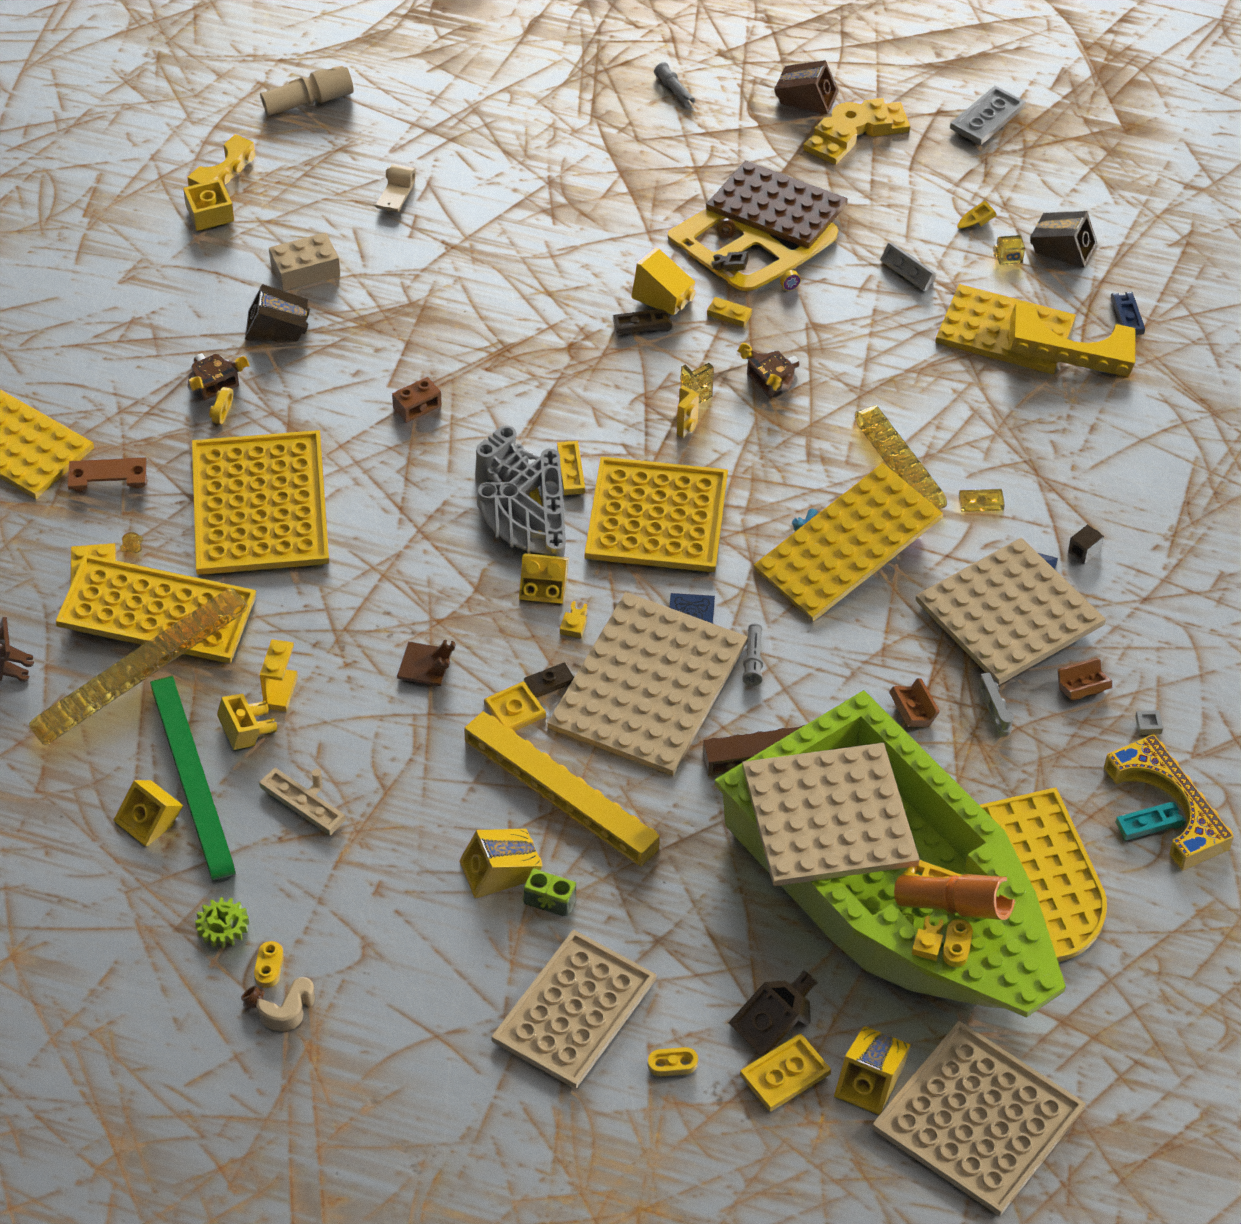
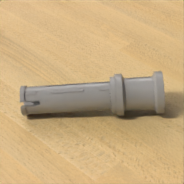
M666 62L659 63L654 69L655 76L662 79L664 86L670 87L685 107L689 108L692 106L688 100L694 105L695 98L678 81L677 74L669 69V65Z
M755 623L748 626L747 656L743 660L745 672L743 673L742 680L750 686L761 684L763 679L761 674L763 660L760 657L762 626Z

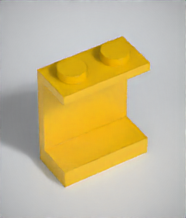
M271 639L259 674L263 701H266L270 710L287 712L298 678L297 671L286 669L294 642Z

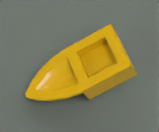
M983 201L969 210L960 219L957 228H967L979 224L981 227L995 218L997 214L986 201Z

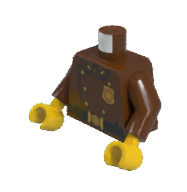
M741 343L737 351L741 353L742 359L748 360L747 375L769 398L780 391L788 392L794 382L795 368L799 367L797 357L792 356L786 359L779 351L757 353L747 343Z
M198 354L191 365L192 372L188 378V389L191 391L199 390L202 399L206 401L215 397L217 392L221 391L223 387L231 389L238 387V372L243 371V368L249 367L250 364L246 356H241L235 361L223 359L218 354L207 358L204 354Z

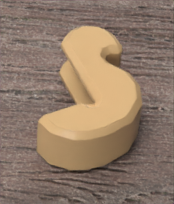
M307 977L294 979L281 1006L258 999L257 1012L261 1023L267 1028L285 1032L295 1029L302 1022L304 1016L302 1005L305 1004L311 1007L315 1001L313 982Z

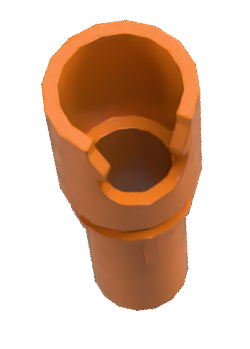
M964 874L961 877L952 875L948 878L901 875L898 877L894 887L895 901L901 907L946 910L950 914L958 913L962 917L1005 920L1011 915L1015 904L1014 899H1009L1004 895L996 896L999 885L1007 881V877Z

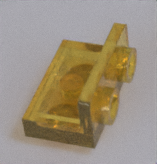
M707 363L692 371L687 365L681 366L680 387L685 386L698 393L699 403L707 401L713 396L714 367Z

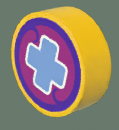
M794 270L785 272L780 278V284L786 291L796 289L801 282V277Z

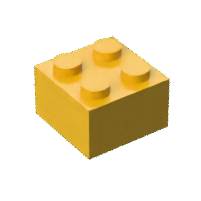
M222 179L183 188L185 205L196 231L235 221L233 204Z

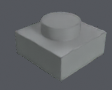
M1159 710L1136 711L1135 719L1139 735L1162 734L1163 725Z

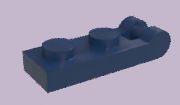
M1125 292V294L1120 295L1119 293H1112L1111 303L1114 305L1120 325L1135 328V335H1144L1145 326L1133 292Z

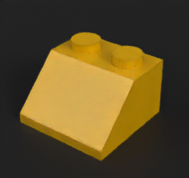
M134 780L113 821L144 846H149L174 825L183 805L153 781Z

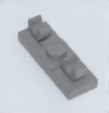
M892 242L887 244L880 261L923 291H927L930 284H933L936 273Z

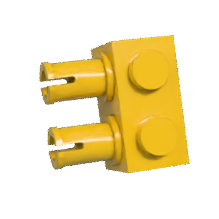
M243 693L221 698L217 716L233 750L255 746L258 735L277 732V723L274 718L258 722L255 719L257 716L268 715L269 708L266 701L248 704Z

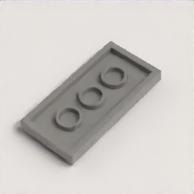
M994 86L950 123V129L982 145L1023 110L1026 101Z

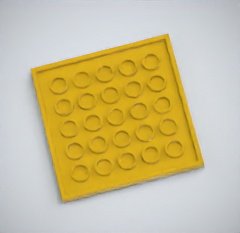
M601 456L584 559L716 572L728 469Z

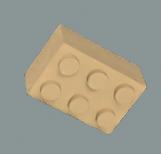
M326 232L269 247L271 267L283 291L341 276L339 257Z

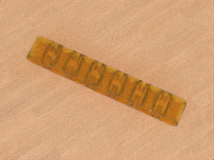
M873 405L856 411L855 420L858 427L888 467L938 509L945 508L947 506L945 494L879 407Z

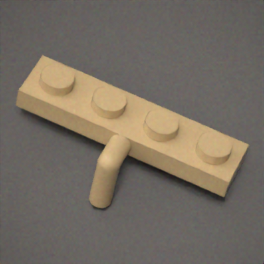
M277 768L270 771L259 782L261 789L328 835H331L346 821L345 814L316 795L323 788L320 769L312 770L313 785L309 789H306Z

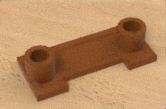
M147 458L69 461L68 489L83 491L88 488V482L126 480L127 486L143 488L148 483L146 473Z

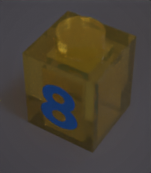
M1021 235L997 237V244L993 246L994 257H997L999 265L1023 263L1025 246Z

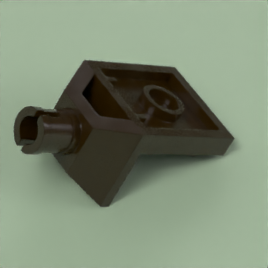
M804 969L791 984L786 980L764 982L728 1023L761 1056H764L771 1052L798 1020L807 1026L811 1023L810 1001L806 996L818 982Z

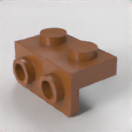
M1099 658L1058 669L1059 689L1071 700L1082 699L1084 696L1104 692V690L1112 688V680L1101 671V660Z
M917 678L912 686H893L889 691L907 726L929 727L940 712L921 678Z

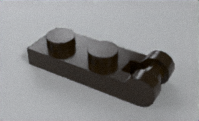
M663 309L613 315V323L617 335L659 329L670 331L673 328L672 321L669 319L670 314Z

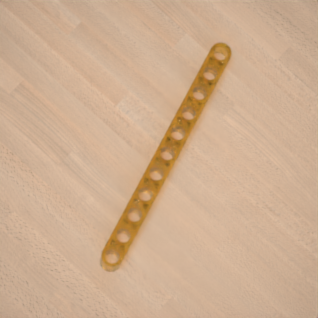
M234 588L226 589L37 715L29 723V728L43 745L53 742L239 617L247 609V603Z

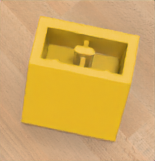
M525 553L522 556L519 599L563 604L569 558Z

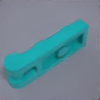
M1169 802L1118 816L1115 823L1126 841L1169 828L1178 829L1184 826L1186 821L1182 815H1179V808L1176 803Z

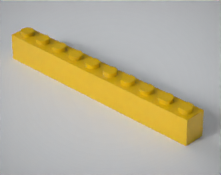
M482 711L464 727L466 743L640 867L659 850L660 835H658L656 830L648 828L636 816L624 811L618 803L604 797L601 791L593 789L581 777H576L570 773L564 765H559L553 761L547 753L536 749L530 741L522 739L513 729L501 724L496 717Z

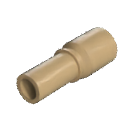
M342 65L311 72L308 78L303 76L291 80L287 85L260 93V97L267 116H271L305 104L313 105L314 101L324 103L354 93V86L348 68H344Z

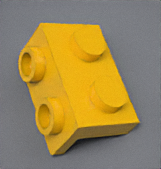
M685 386L679 388V404L677 407L676 434L682 438L695 429L698 424L699 394Z

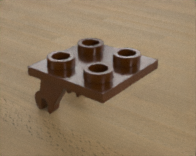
M2 617L0 623V681H2L4 675L17 678L21 682H26L30 676L25 675H28L29 671L11 662L21 663L25 667H32L34 656L10 645L7 617Z
M444 640L438 647L408 641L397 679L442 686L446 670L450 665L452 651L456 647L455 642L451 641V644L448 645L447 640Z

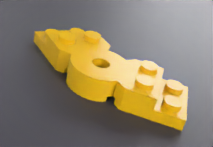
M884 98L864 100L862 104L844 102L835 106L832 110V116L825 117L814 128V134L804 143L803 150L836 165L855 146L857 135L865 131L866 134L872 137L910 132V124L901 102L885 104Z

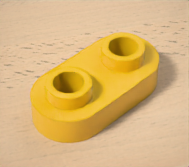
M223 387L221 391L217 392L216 402L209 411V417L212 418L213 423H224L232 405L233 389Z
M953 920L947 928L943 960L952 967H961L968 960L973 929L970 923L965 920Z
M265 942L258 950L254 977L256 984L262 988H271L279 981L284 954L283 948L278 942ZM264 971H270L268 974H263Z
M688 1047L657 1049L651 1052L648 1057V1069L655 1076L690 1074L698 1066L697 1053ZM682 1062H688L689 1064L683 1065ZM657 1064H663L664 1066H663V1067H658V1066H656V1065H657Z

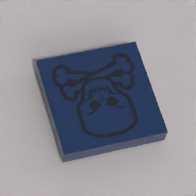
M671 593L669 608L713 624L715 596Z

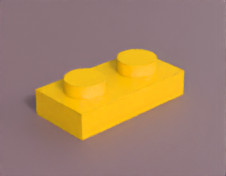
M714 297L707 308V316L741 327H745L752 315L751 308L718 297Z

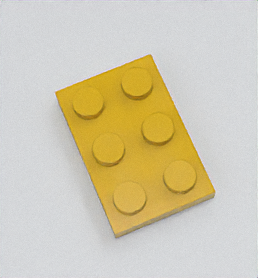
M801 1033L740 1070L741 1078L769 1112L831 1075V1068Z

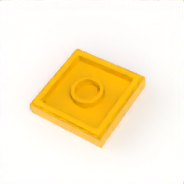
M524 681L484 699V705L491 715L496 717L505 727L511 728L514 731L546 717V711Z

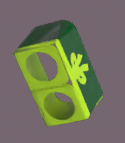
M533 868L524 886V904L560 916H568L576 902V882ZM539 883L545 886L536 888L532 884ZM553 888L567 892V894L558 895L553 891Z

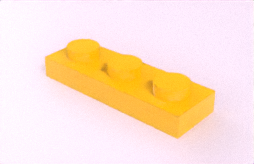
M578 441L557 442L564 495L585 494V482Z

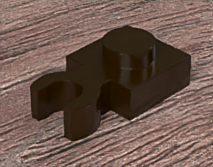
M728 252L727 256L716 254L713 256L712 268L713 270L725 268L726 271L746 270L749 259L748 252Z

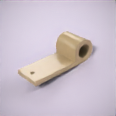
M392 164L386 169L385 178L388 179V184L379 198L376 208L387 210V212H399L415 183L416 169Z

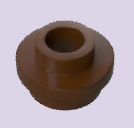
M725 218L718 222L716 230L721 237L730 238L736 232V225L731 219Z
M252 986L246 990L241 996L243 1006L246 1009L250 1007L252 1009L256 1008L257 1000H264V990L262 988L259 989L257 986Z

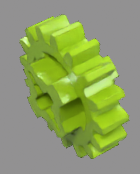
M220 897L217 903L212 899L210 900V906L202 905L203 912H197L198 920H195L198 936L203 937L204 943L211 941L212 947H215L217 943H221L222 948H225L227 942L233 946L235 945L234 939L242 940V933L248 932L249 916L247 909L242 908L240 901L234 904L233 898L224 902L223 897Z

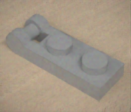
M990 672L981 674L979 683L980 693L998 733L1002 736H1008L1012 731L1014 715L1007 711L1006 701L1004 698H1001L998 683L996 680L993 681Z

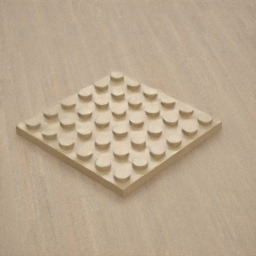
M1022 537L916 595V602L986 673L990 672L992 679L996 680L998 685L1104 626L1106 618Z
M884 743L745 761L742 763L773 886L919 866L920 859Z
M958 1021L874 1121L872 1130L986 1208L1001 1216L1082 1113L1086 1103L969 1026Z

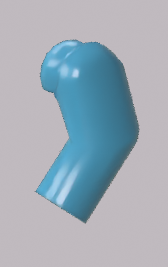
M811 508L808 510L805 519L798 517L797 520V518H794L792 521L793 529L797 531L816 516L818 511Z

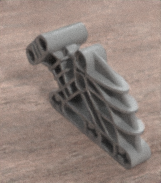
M508 425L501 426L493 432V437L491 435L488 436V440H483L476 448L475 479L481 483L477 491V506L481 509L486 522L494 530L496 539H499L500 536L509 543L510 548H513L514 545L526 550L527 554L533 552L547 556L564 557L566 536L560 455L554 449L543 450L540 457L533 455L534 453L525 450L523 445H515L516 430ZM528 459H535L533 463L528 464ZM553 481L556 483V495H550L546 492L545 482ZM539 486L541 487L542 506L528 496L532 490ZM512 514L523 521L525 526L512 519Z

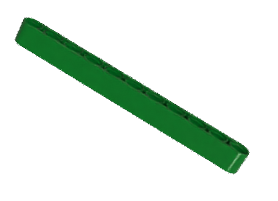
M173 675L150 681L156 706L211 879L215 881L236 875L229 847Z

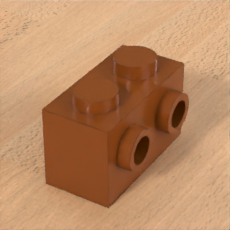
M429 377L392 393L393 408L406 423L442 406L441 391Z

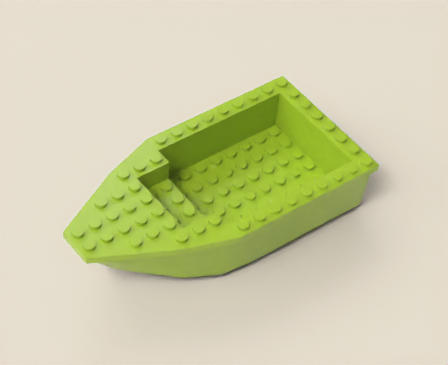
M865 690L746 760L753 761L884 743L919 859L961 875L974 874L1007 877V881L999 885L996 894L998 897L999 895H1004L1009 899L1015 900L1014 909L1005 920L962 917L958 913L950 914L946 910L899 906L895 901L894 887L898 877L907 868L781 885L823 932L865 971L910 991L989 1008H1005L1026 1018L1065 992L1066 985L1036 892L1005 830ZM741 763L716 778L714 785L723 794L725 826L770 873ZM927 915L930 916L929 923L932 926L938 925L940 919L943 920V928L940 933L943 935L936 961L912 955L918 929H923L924 920ZM962 919L970 923L973 929L969 956L966 964L963 966L952 967L943 960L947 928L953 920Z

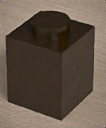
M1087 524L1070 538L1068 553L1085 564L1101 551L1104 536Z

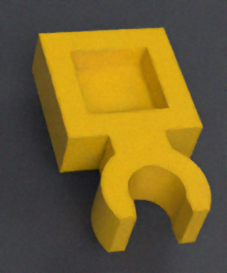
M576 601L571 603V613L565 612L560 626L561 635L582 638L587 623L586 603H584L582 609H576Z
M927 915L924 920L923 929H918L912 955L936 961L943 935L940 934L943 928V920L940 919L938 925L932 926L929 923L930 916Z

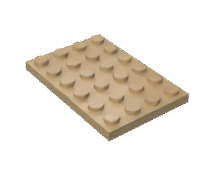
M573 929L491 1036V1040L496 1045L577 1089L656 981L657 974Z

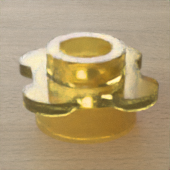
M134 532L126 533L122 537L123 544L120 546V550L122 552H140L142 550L141 543L143 542V537Z

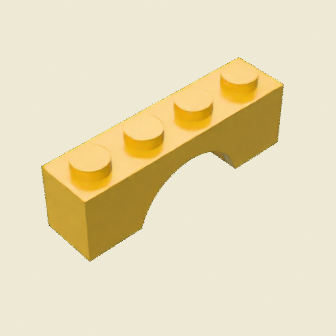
M234 134L223 144L225 160L211 167L199 166L187 177L188 186L222 179L224 185L229 183L237 173L241 172L256 157L254 142Z

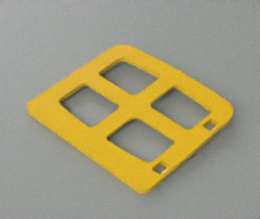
M706 209L668 231V239L683 248L690 256L741 291H752L777 279L785 272L798 267L815 256L838 237V228L832 222L809 249L800 246L795 250H790L771 237V234L732 220L736 228L744 235L718 251L712 252L695 240V238L726 217ZM685 242H689V243L692 244V245H691L690 247H688V246H687L686 244H684V243H685ZM755 244L762 246L779 258V260L750 275H744L739 271H729L733 274L732 277H729L725 274L728 272L725 268L720 270H713L712 268L714 255L721 254L727 256L728 252H742Z

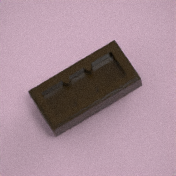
M563 662L525 677L524 682L537 698L570 685L574 676L566 663Z

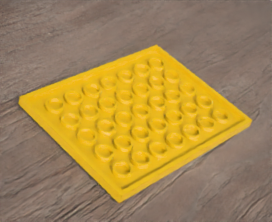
M320 430L192 440L197 575L330 564Z

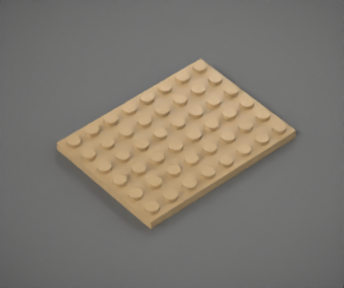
M625 592L549 719L548 728L674 776L746 646L748 636Z

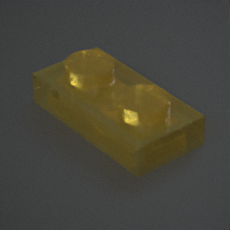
M1002 489L959 490L958 497L961 512L1004 511L1005 503Z

